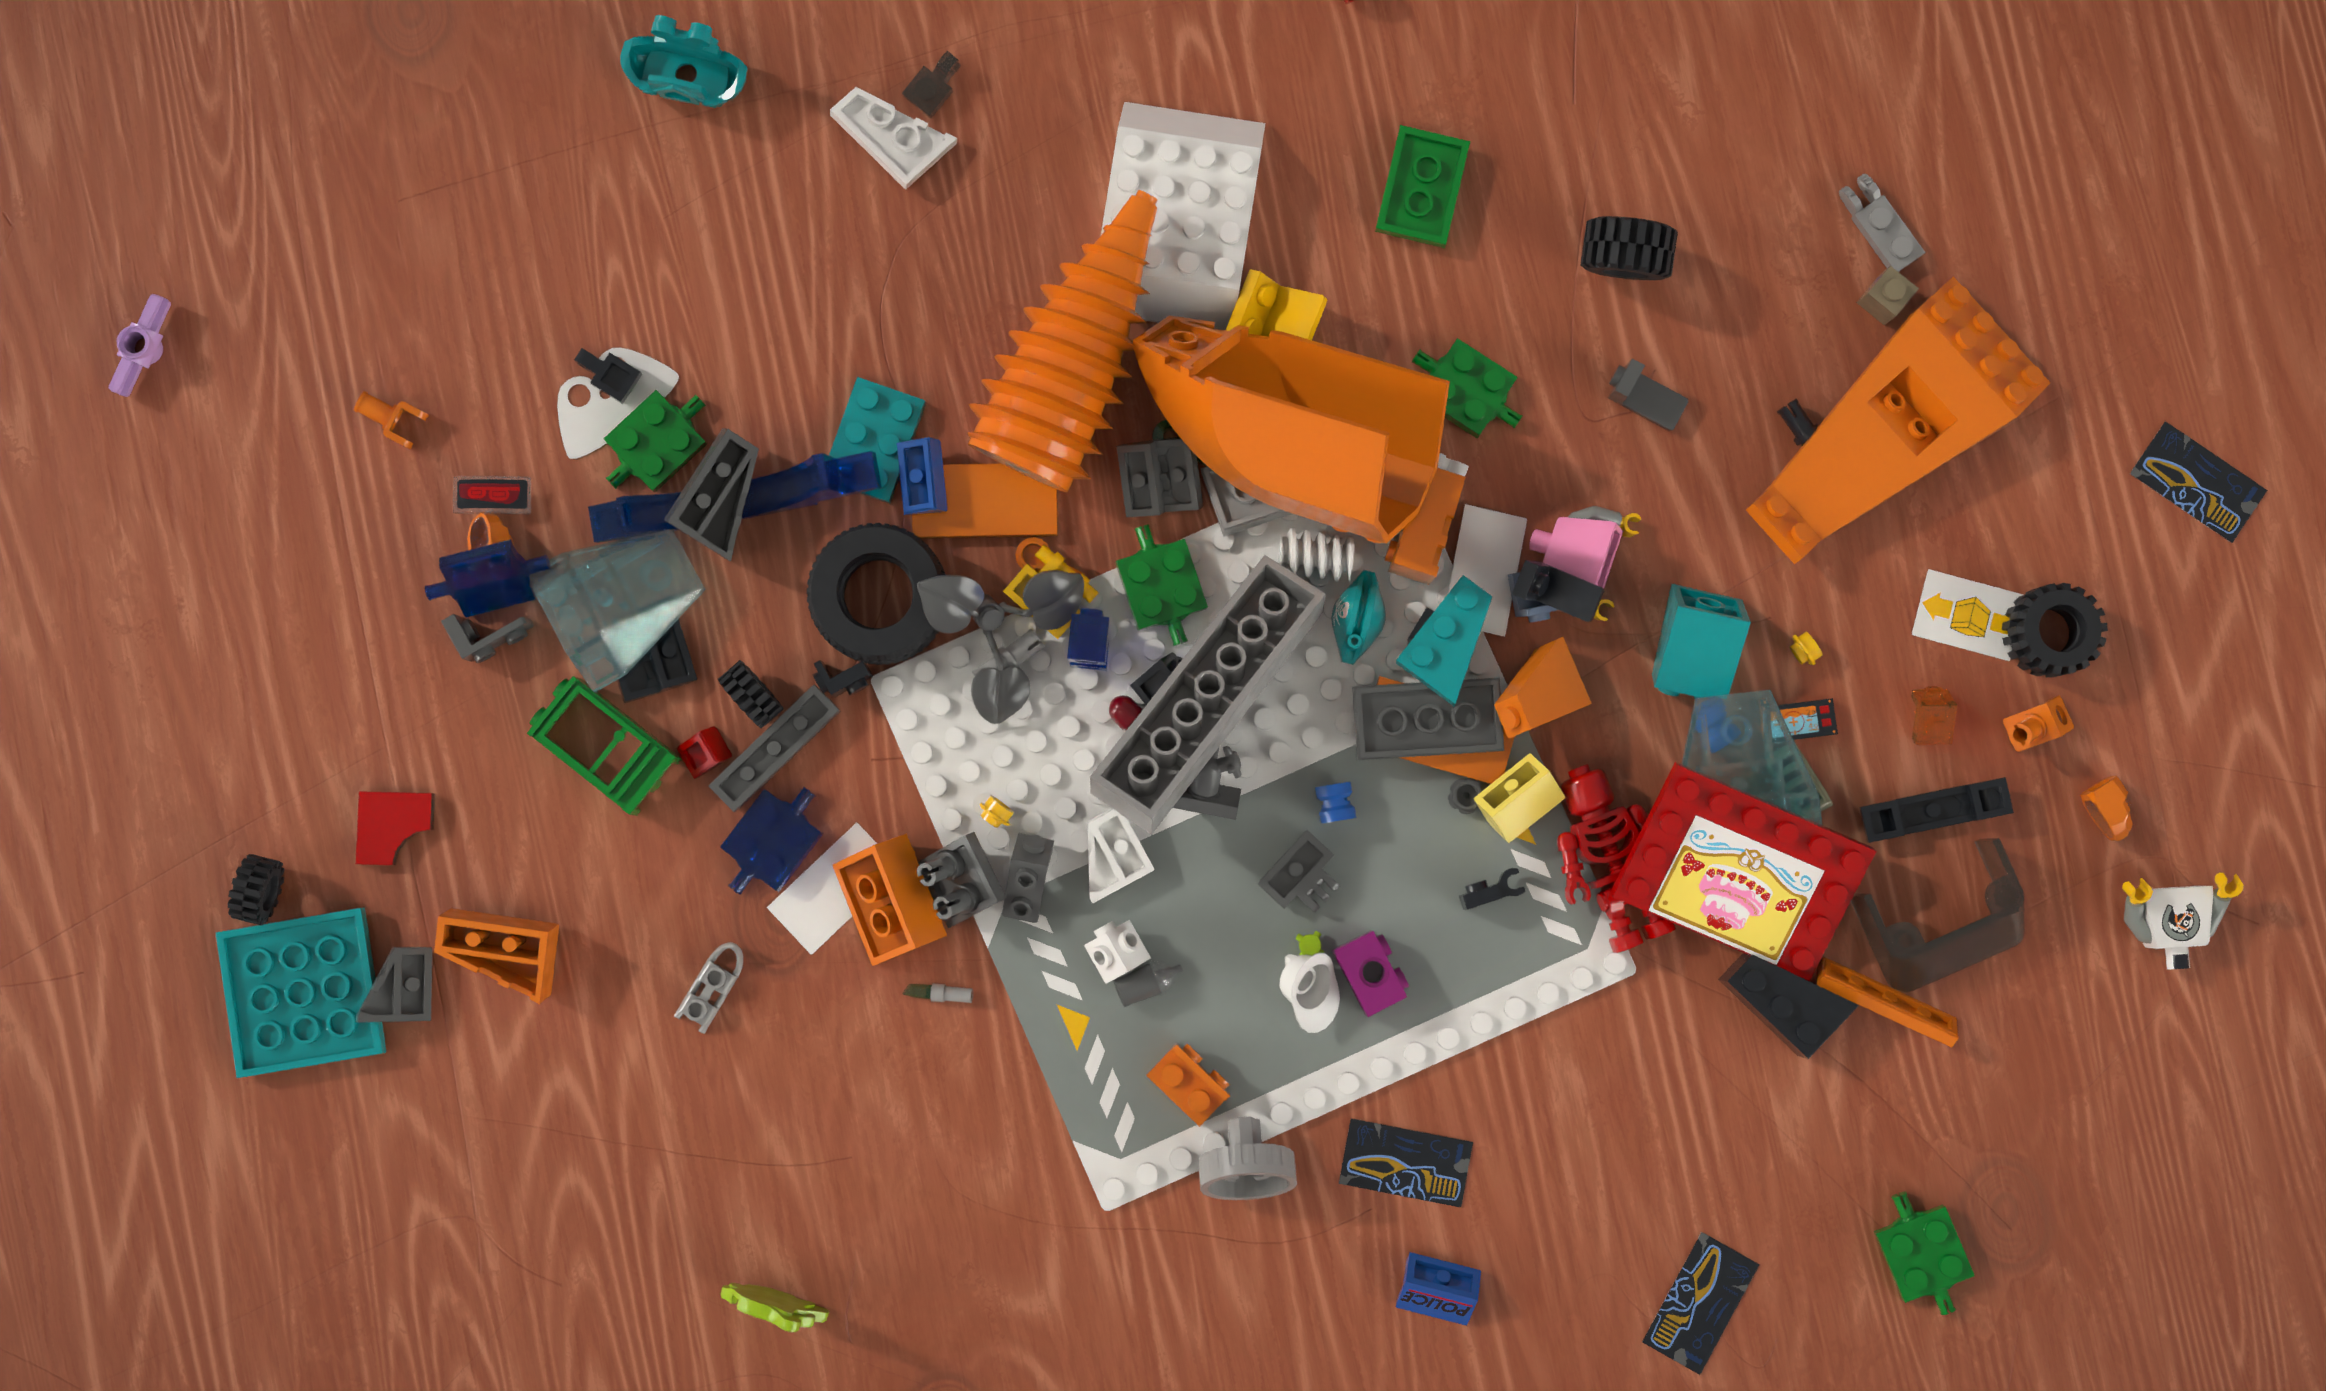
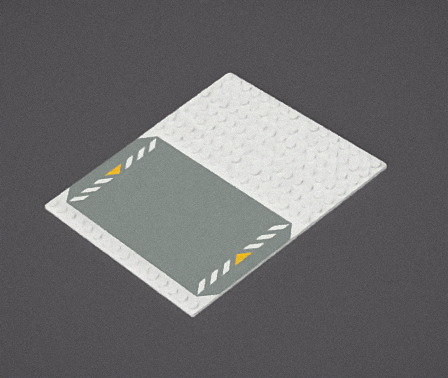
M1291 514L1224 537L1218 522L1182 538L1186 540L1208 605L1206 610L1190 614L1181 621L1186 638L1188 639L1186 643L1181 644L1180 642L1179 645L1173 646L1168 626H1153L1141 631L1137 630L1118 570L1115 568L1090 579L1089 584L1099 594L1091 603L1082 598L1079 606L1082 613L1059 639L1055 638L1049 631L1037 627L1033 617H1024L1017 614L1004 617L1000 627L992 630L998 649L1002 646L1008 647L1026 634L1029 629L1036 633L1040 639L1039 641L1045 646L1044 649L1039 650L1019 665L1020 669L1029 678L1030 694L1023 707L1000 724H992L986 721L978 713L971 696V685L975 677L972 671L977 670L994 657L981 628L872 677L871 684L943 847L967 834L975 832L1005 894L1011 857L1018 833L1039 835L1042 838L1054 840L1037 923L1004 917L1002 915L1004 900L974 915V918L1099 1203L1105 1211L1113 1210L1199 1171L1198 1160L1201 1155L1216 1148L1229 1146L1228 1120L1238 1117L1260 1119L1261 1139L1264 1142L1630 977L1636 972V966L1629 950L1619 953L1612 951L1609 939L1617 936L1615 930L1611 931L1609 923L1612 921L1598 905L1596 895L1601 892V889L1590 888L1591 898L1587 902L1582 900L1583 894L1579 888H1576L1573 893L1576 900L1575 904L1570 905L1565 898L1567 876L1566 873L1562 874L1561 867L1564 866L1562 852L1558 851L1557 838L1563 832H1571V823L1561 802L1508 843L1490 826L1479 807L1475 808V812L1471 814H1462L1459 812V809H1454L1449 804L1448 795L1451 794V785L1456 780L1468 779L1467 777L1400 758L1357 760L1352 687L1376 685L1379 676L1402 683H1420L1418 679L1397 665L1396 659L1410 643L1407 639L1426 607L1435 611L1448 594L1453 565L1445 548L1442 550L1437 565L1439 566L1437 576L1427 585L1388 572L1390 562L1384 561L1390 541L1387 544L1370 542L1364 536L1351 532H1339L1330 525L1296 514ZM1290 528H1295L1297 539L1301 538L1305 530H1310L1312 541H1315L1319 532H1324L1327 544H1329L1334 534L1339 535L1341 546L1344 545L1349 536L1353 537L1355 551L1350 580H1348L1347 572H1343L1340 580L1335 581L1332 570L1328 571L1324 579H1320L1318 568H1314L1310 577H1306L1304 566L1300 565L1296 575L1326 594L1323 613L1219 747L1218 758L1225 757L1223 747L1229 746L1232 751L1237 752L1241 761V777L1235 779L1233 773L1229 774L1226 771L1221 773L1220 785L1241 789L1236 820L1172 808L1151 835L1128 819L1155 870L1092 903L1089 897L1087 821L1106 812L1111 807L1090 793V776L1126 732L1109 715L1111 701L1117 696L1126 695L1144 709L1145 703L1130 685L1168 654L1173 652L1176 656L1184 658L1263 556L1266 555L1275 562H1278L1282 534L1283 537H1286ZM1400 532L1397 533L1391 540L1398 541ZM1286 563L1284 567L1290 571V566ZM1363 570H1367L1376 574L1385 605L1386 621L1378 638L1356 663L1351 665L1341 662L1332 627V610L1342 593ZM1481 631L1464 680L1500 678L1502 694L1508 685L1488 641ZM1529 731L1514 737L1505 772L1529 753L1543 764ZM1477 781L1481 785V791H1483L1490 785L1488 783ZM1351 782L1352 794L1347 799L1355 807L1357 818L1321 824L1319 812L1322 809L1321 805L1324 804L1323 801L1316 798L1315 787ZM1467 792L1463 793V798L1469 799V794ZM990 795L1002 801L1014 811V814L1008 820L1010 825L1005 826L1001 824L999 828H996L980 816L984 811L980 807V803L983 802L985 804ZM1306 830L1334 854L1322 869L1340 885L1334 891L1325 882L1321 884L1320 887L1330 896L1326 902L1316 893L1310 896L1320 907L1316 913L1297 896L1283 909L1257 884ZM1583 862L1584 870L1580 871L1585 883L1589 886L1588 882L1596 880L1590 865ZM1510 868H1518L1519 873L1511 875L1507 883L1511 889L1524 887L1525 892L1519 896H1506L1496 901L1463 910L1459 895L1467 893L1465 886L1483 880L1487 881L1488 886L1496 884L1502 872ZM1130 920L1151 959L1119 977L1146 964L1150 965L1154 974L1179 964L1183 971L1158 982L1161 991L1160 995L1124 1007L1113 980L1105 984L1084 945L1096 939L1094 931L1113 921L1117 927ZM1372 930L1376 936L1383 934L1392 951V954L1388 955L1387 958L1393 969L1400 967L1409 987L1404 989L1407 998L1367 1017L1332 950ZM1315 931H1318L1322 934L1319 938L1321 949L1331 957L1339 987L1340 1002L1333 1021L1326 1029L1318 1033H1308L1300 1027L1296 1020L1292 1003L1282 994L1279 984L1282 971L1285 968V956L1288 954L1298 956L1301 952L1299 950V942L1295 940L1296 936L1299 933L1302 936L1307 934L1313 935ZM1371 961L1364 966L1363 976L1365 980L1376 982L1381 978L1382 967L1378 962ZM1176 1043L1182 1048L1188 1043L1203 1058L1199 1065L1209 1074L1215 1069L1230 1084L1225 1089L1230 1093V1097L1200 1127L1146 1076Z

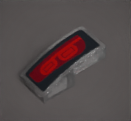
M454 476L453 513L480 514L482 512L529 515L531 513V477Z

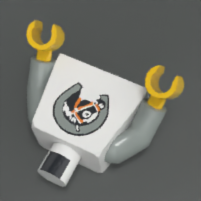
M2224 873L2216 874L2215 883L2218 888L2214 889V891L2213 886L2202 885L2152 889L2143 878H2140V885L2135 889L2127 881L2122 886L2128 895L2125 901L2124 922L2137 940L2143 942L2145 948H2165L2167 969L2190 968L2188 947L2206 946L2209 944L2210 937L2215 934L2232 897L2238 896L2243 891L2244 885L2237 874L2227 884L2228 880Z

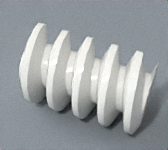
M1290 528L1286 537H1283L1282 534L1277 563L1283 567L1288 563L1290 571L1294 574L1302 565L1304 566L1306 577H1310L1314 568H1318L1320 579H1324L1328 571L1332 570L1335 581H1339L1343 572H1347L1348 580H1350L1355 551L1354 538L1349 536L1344 545L1341 546L1339 535L1334 534L1329 544H1327L1324 532H1319L1315 541H1312L1310 530H1305L1301 538L1297 539L1295 528Z

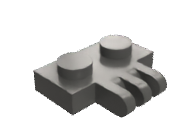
M1308 830L1301 835L1257 883L1283 909L1297 896L1315 913L1320 907L1310 896L1316 893L1324 902L1330 897L1320 887L1321 884L1325 882L1334 891L1340 887L1322 869L1334 854Z

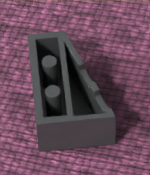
M722 428L664 521L724 559L731 561L759 448L731 430Z

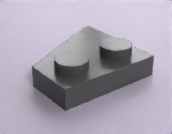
M393 947L356 1015V1022L431 1021L432 947Z

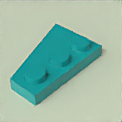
M1462 575L1396 659V664L1455 707L1493 596Z

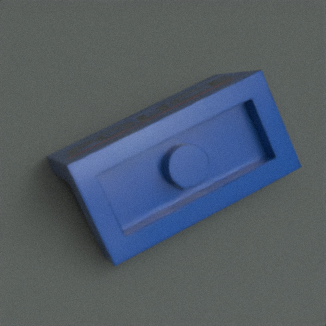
M1409 1252L1406 1260L1403 1286L1395 1307L1467 1326L1478 1302L1481 1270Z

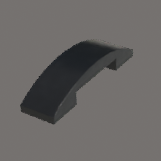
M2006 777L1859 807L1867 843L2014 813Z

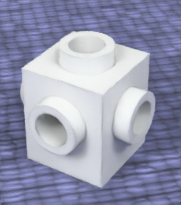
M1130 920L1117 927L1113 921L1094 931L1096 939L1084 945L1105 984L1151 959Z

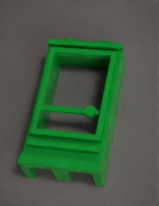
M572 676L570 680L564 679L554 690L553 696L555 699L547 709L542 707L534 714L530 720L532 727L527 734L595 786L626 813L637 816L641 811L638 808L639 804L649 792L654 793L662 783L660 778L671 764H679L682 758L584 680ZM579 693L623 727L614 733V739L590 769L546 735ZM628 731L640 740L642 744L613 781L608 784L596 775L595 771L615 746L625 740V734Z

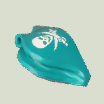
M1363 570L1334 604L1331 616L1332 627L1341 662L1354 665L1378 638L1384 628L1386 621L1385 605L1375 572Z

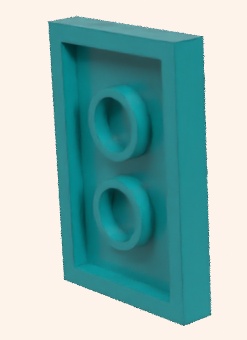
M857 377L821 479L890 504L900 478L897 443L914 439L926 406V401Z

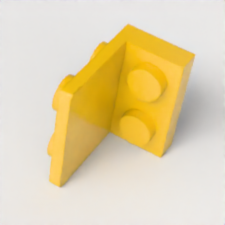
M1250 269L1226 330L1230 331L1239 325L1249 327V334L1269 337L1270 331L1273 330L1312 340L1328 300L1320 294L1280 286L1261 271Z

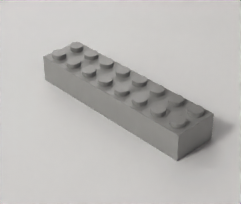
M1264 555L1090 776V793L1152 835L1321 616L1326 594Z

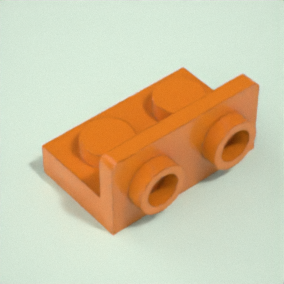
M1176 1043L1146 1076L1200 1127L1230 1097V1093L1225 1090L1230 1084L1215 1069L1209 1074L1199 1065L1203 1058L1188 1043L1183 1048Z

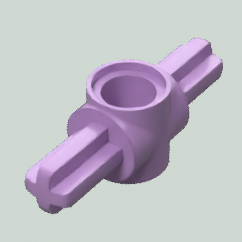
M151 294L138 323L131 322L130 326L124 328L117 337L118 352L116 355L122 358L109 384V389L112 392L124 397L130 396L142 368L149 369L150 364L160 359L163 353L161 342L163 335L159 334V330L171 306V302L168 299ZM145 338L144 348L140 352L135 353L137 341Z

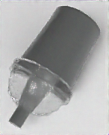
M1151 960L1146 965L1113 980L1123 1006L1127 1007L1157 995L1163 996L1167 994V991L1175 983V974L1182 972L1183 969L1180 964L1171 967L1165 961Z

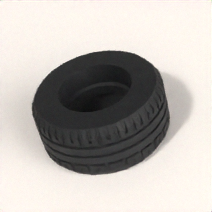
M866 523L864 526L861 524L833 537L834 540L829 541L827 546L822 548L820 555H817L807 582L808 609L814 625L824 639L847 657L872 665H888L905 661L909 657L912 658L917 653L923 651V648H927L940 631H937L930 625L924 614L917 583L931 577L946 575L942 564L932 549L914 533L887 523ZM872 561H888L899 566L908 575L913 589L912 603L906 615L896 624L885 628H870L860 624L851 616L845 603V588L848 580L858 568Z

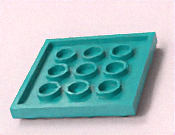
M365 908L216 932L237 1078L387 1052L382 1022H356V1015L376 979Z

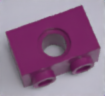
M1370 930L1332 950L1365 1016L1370 1017L1407 998L1404 989L1409 987V984L1400 967L1392 968L1387 958L1388 955L1392 954V951L1383 934L1376 936L1374 931ZM1371 961L1378 962L1382 967V976L1376 982H1368L1363 976L1364 966Z

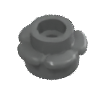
M1471 778L1456 780L1450 787L1451 794L1448 795L1449 804L1452 808L1459 809V812L1462 814L1475 812V808L1478 806L1473 798L1482 792L1480 789L1481 785ZM1467 792L1469 799H1464L1463 793Z

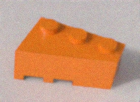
M1437 468L1418 515L1400 531L1398 541L1391 540L1384 559V561L1390 562L1388 572L1427 585L1436 578L1439 569L1437 565L1442 550L1446 546L1447 534L1456 512L1465 476Z
M451 908L438 916L434 953L475 973L480 972L498 981L497 984L507 989L512 988L529 996L530 1000L541 1004L551 995L559 924Z

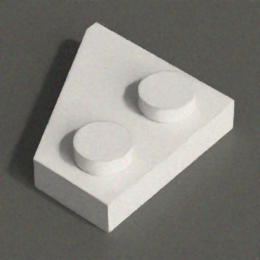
M1111 808L1087 821L1089 897L1092 903L1155 870L1126 817Z

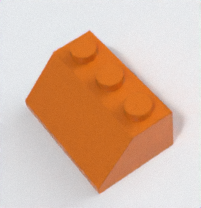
M907 833L875 844L832 865L872 966L947 936L942 919L936 915L938 911L933 908L934 901L929 891V886H924L920 882L924 878L923 875L919 877L917 875L919 863Z

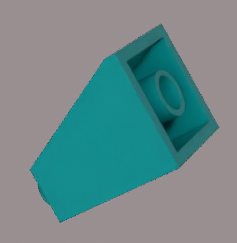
M1672 584L1652 671L1654 687L1670 696H1679L1680 693L1691 695L1697 701L1705 704H1715L1716 701L1727 703L1751 624L1743 600Z

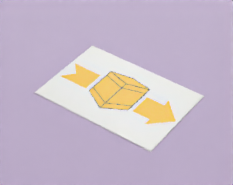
M1928 569L1912 635L2010 661L2007 653L2012 651V647L2010 644L2005 646L2003 644L2002 638L2008 637V631L2002 630V623L2009 621L2010 618L2005 615L2008 608L2014 607L2015 604L2013 602L2023 594Z

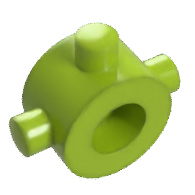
M1315 931L1313 935L1307 934L1302 936L1299 933L1295 938L1299 942V950L1301 951L1299 955L1312 956L1316 953H1324L1325 951L1321 949V941L1319 939L1322 934Z

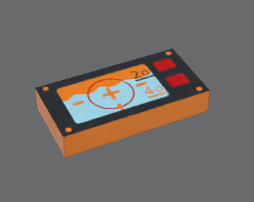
M1833 698L1758 708L1763 744L1838 734Z

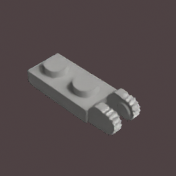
M1866 173L1862 174L1857 178V183L1871 204L1863 208L1861 200L1848 186L1839 190L1840 199L1851 213L1852 221L1886 268L1892 266L1899 272L1926 252L1884 195L1881 196L1880 189L1873 182V179L1868 174L1866 175Z

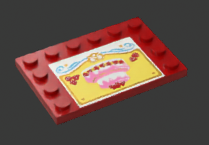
M1675 762L1610 894L1613 898L1747 955L1753 954L1810 981L1877 851L1860 841Z

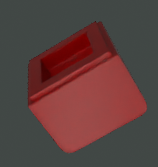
M715 726L699 731L676 748L694 779L732 757L731 751Z

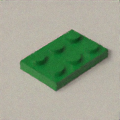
M1400 125L1375 232L1445 248L1470 141Z

